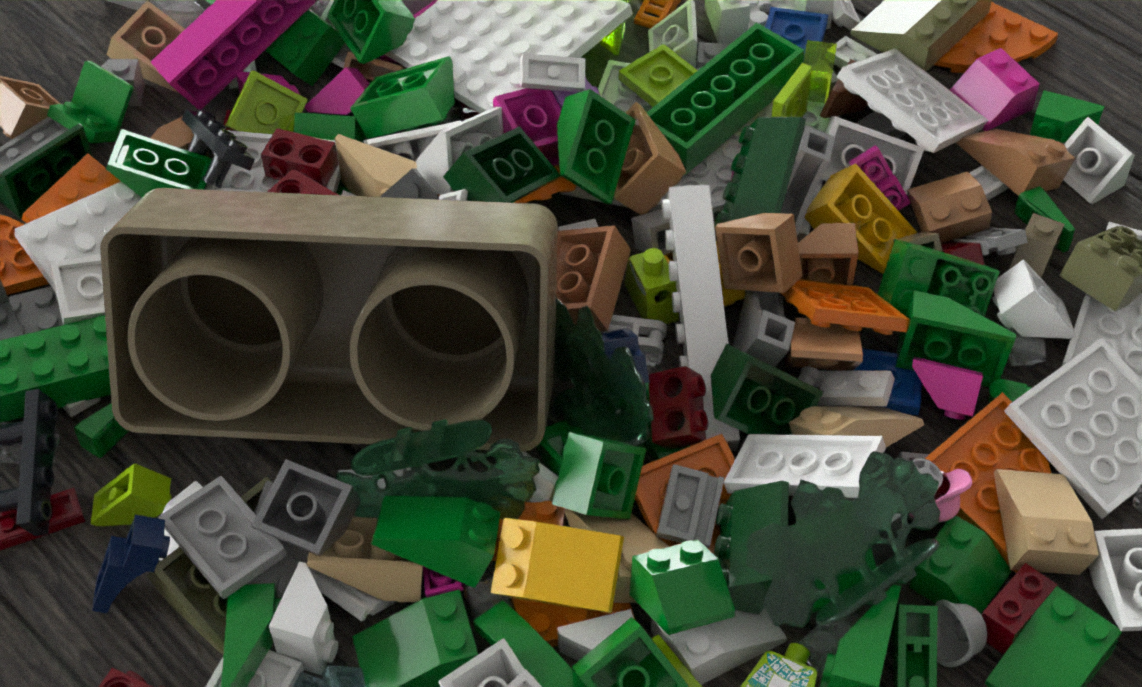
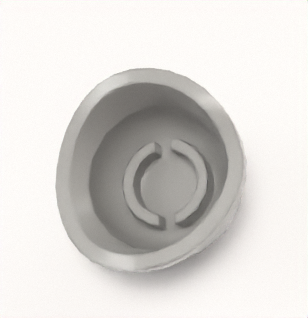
M945 599L939 600L934 605L938 606L937 662L945 667L960 666L984 648L987 641L986 624L976 608L967 604L951 603Z

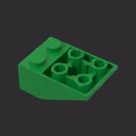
M895 239L877 294L905 316L915 290L948 297L985 317L1000 271L925 246Z

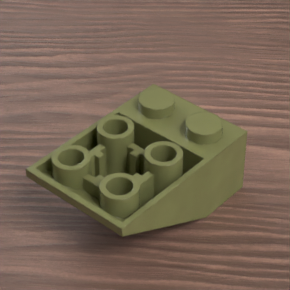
M1116 226L1077 242L1059 276L1116 312L1128 306L1142 292V241L1136 238L1137 234L1133 230L1124 226Z

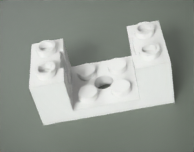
M705 0L704 8L717 42L719 44H731L755 23L765 27L768 15L764 12H769L771 7L828 14L826 29H830L834 0Z

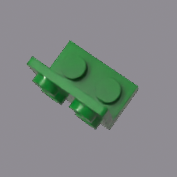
M85 61L72 101H66L64 104L50 105L47 116L67 129H71L80 123L84 127L87 140L90 143L116 142L134 87L94 62Z

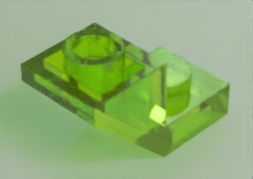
M807 40L804 64L812 67L808 101L826 103L830 92L837 44Z

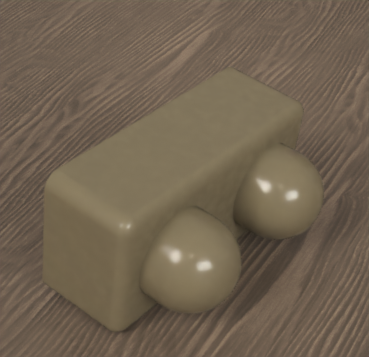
M177 188L153 189L147 192L105 234L100 245L113 415L123 428L135 433L512 452L529 451L535 448L543 439L554 385L558 241L556 218L546 207L529 203Z

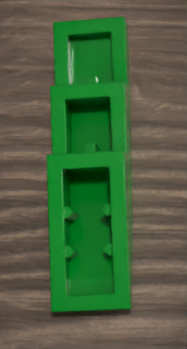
M500 601L473 621L476 632L491 645L504 638L523 668L542 687H587L561 656L505 601Z

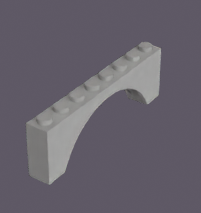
M807 125L803 129L781 214H794L797 236L816 188L830 163L835 141L834 136ZM746 290L733 347L774 367L789 351L795 325L794 321L785 318L783 309L784 296L781 293Z

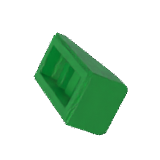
M1039 186L1020 193L1014 212L1018 218L1028 225L1033 213L1063 223L1064 228L1057 248L1063 253L1069 251L1075 228L1045 190Z
M112 403L87 417L74 427L80 445L98 458L103 457L129 432V430L123 428L116 421L112 412Z

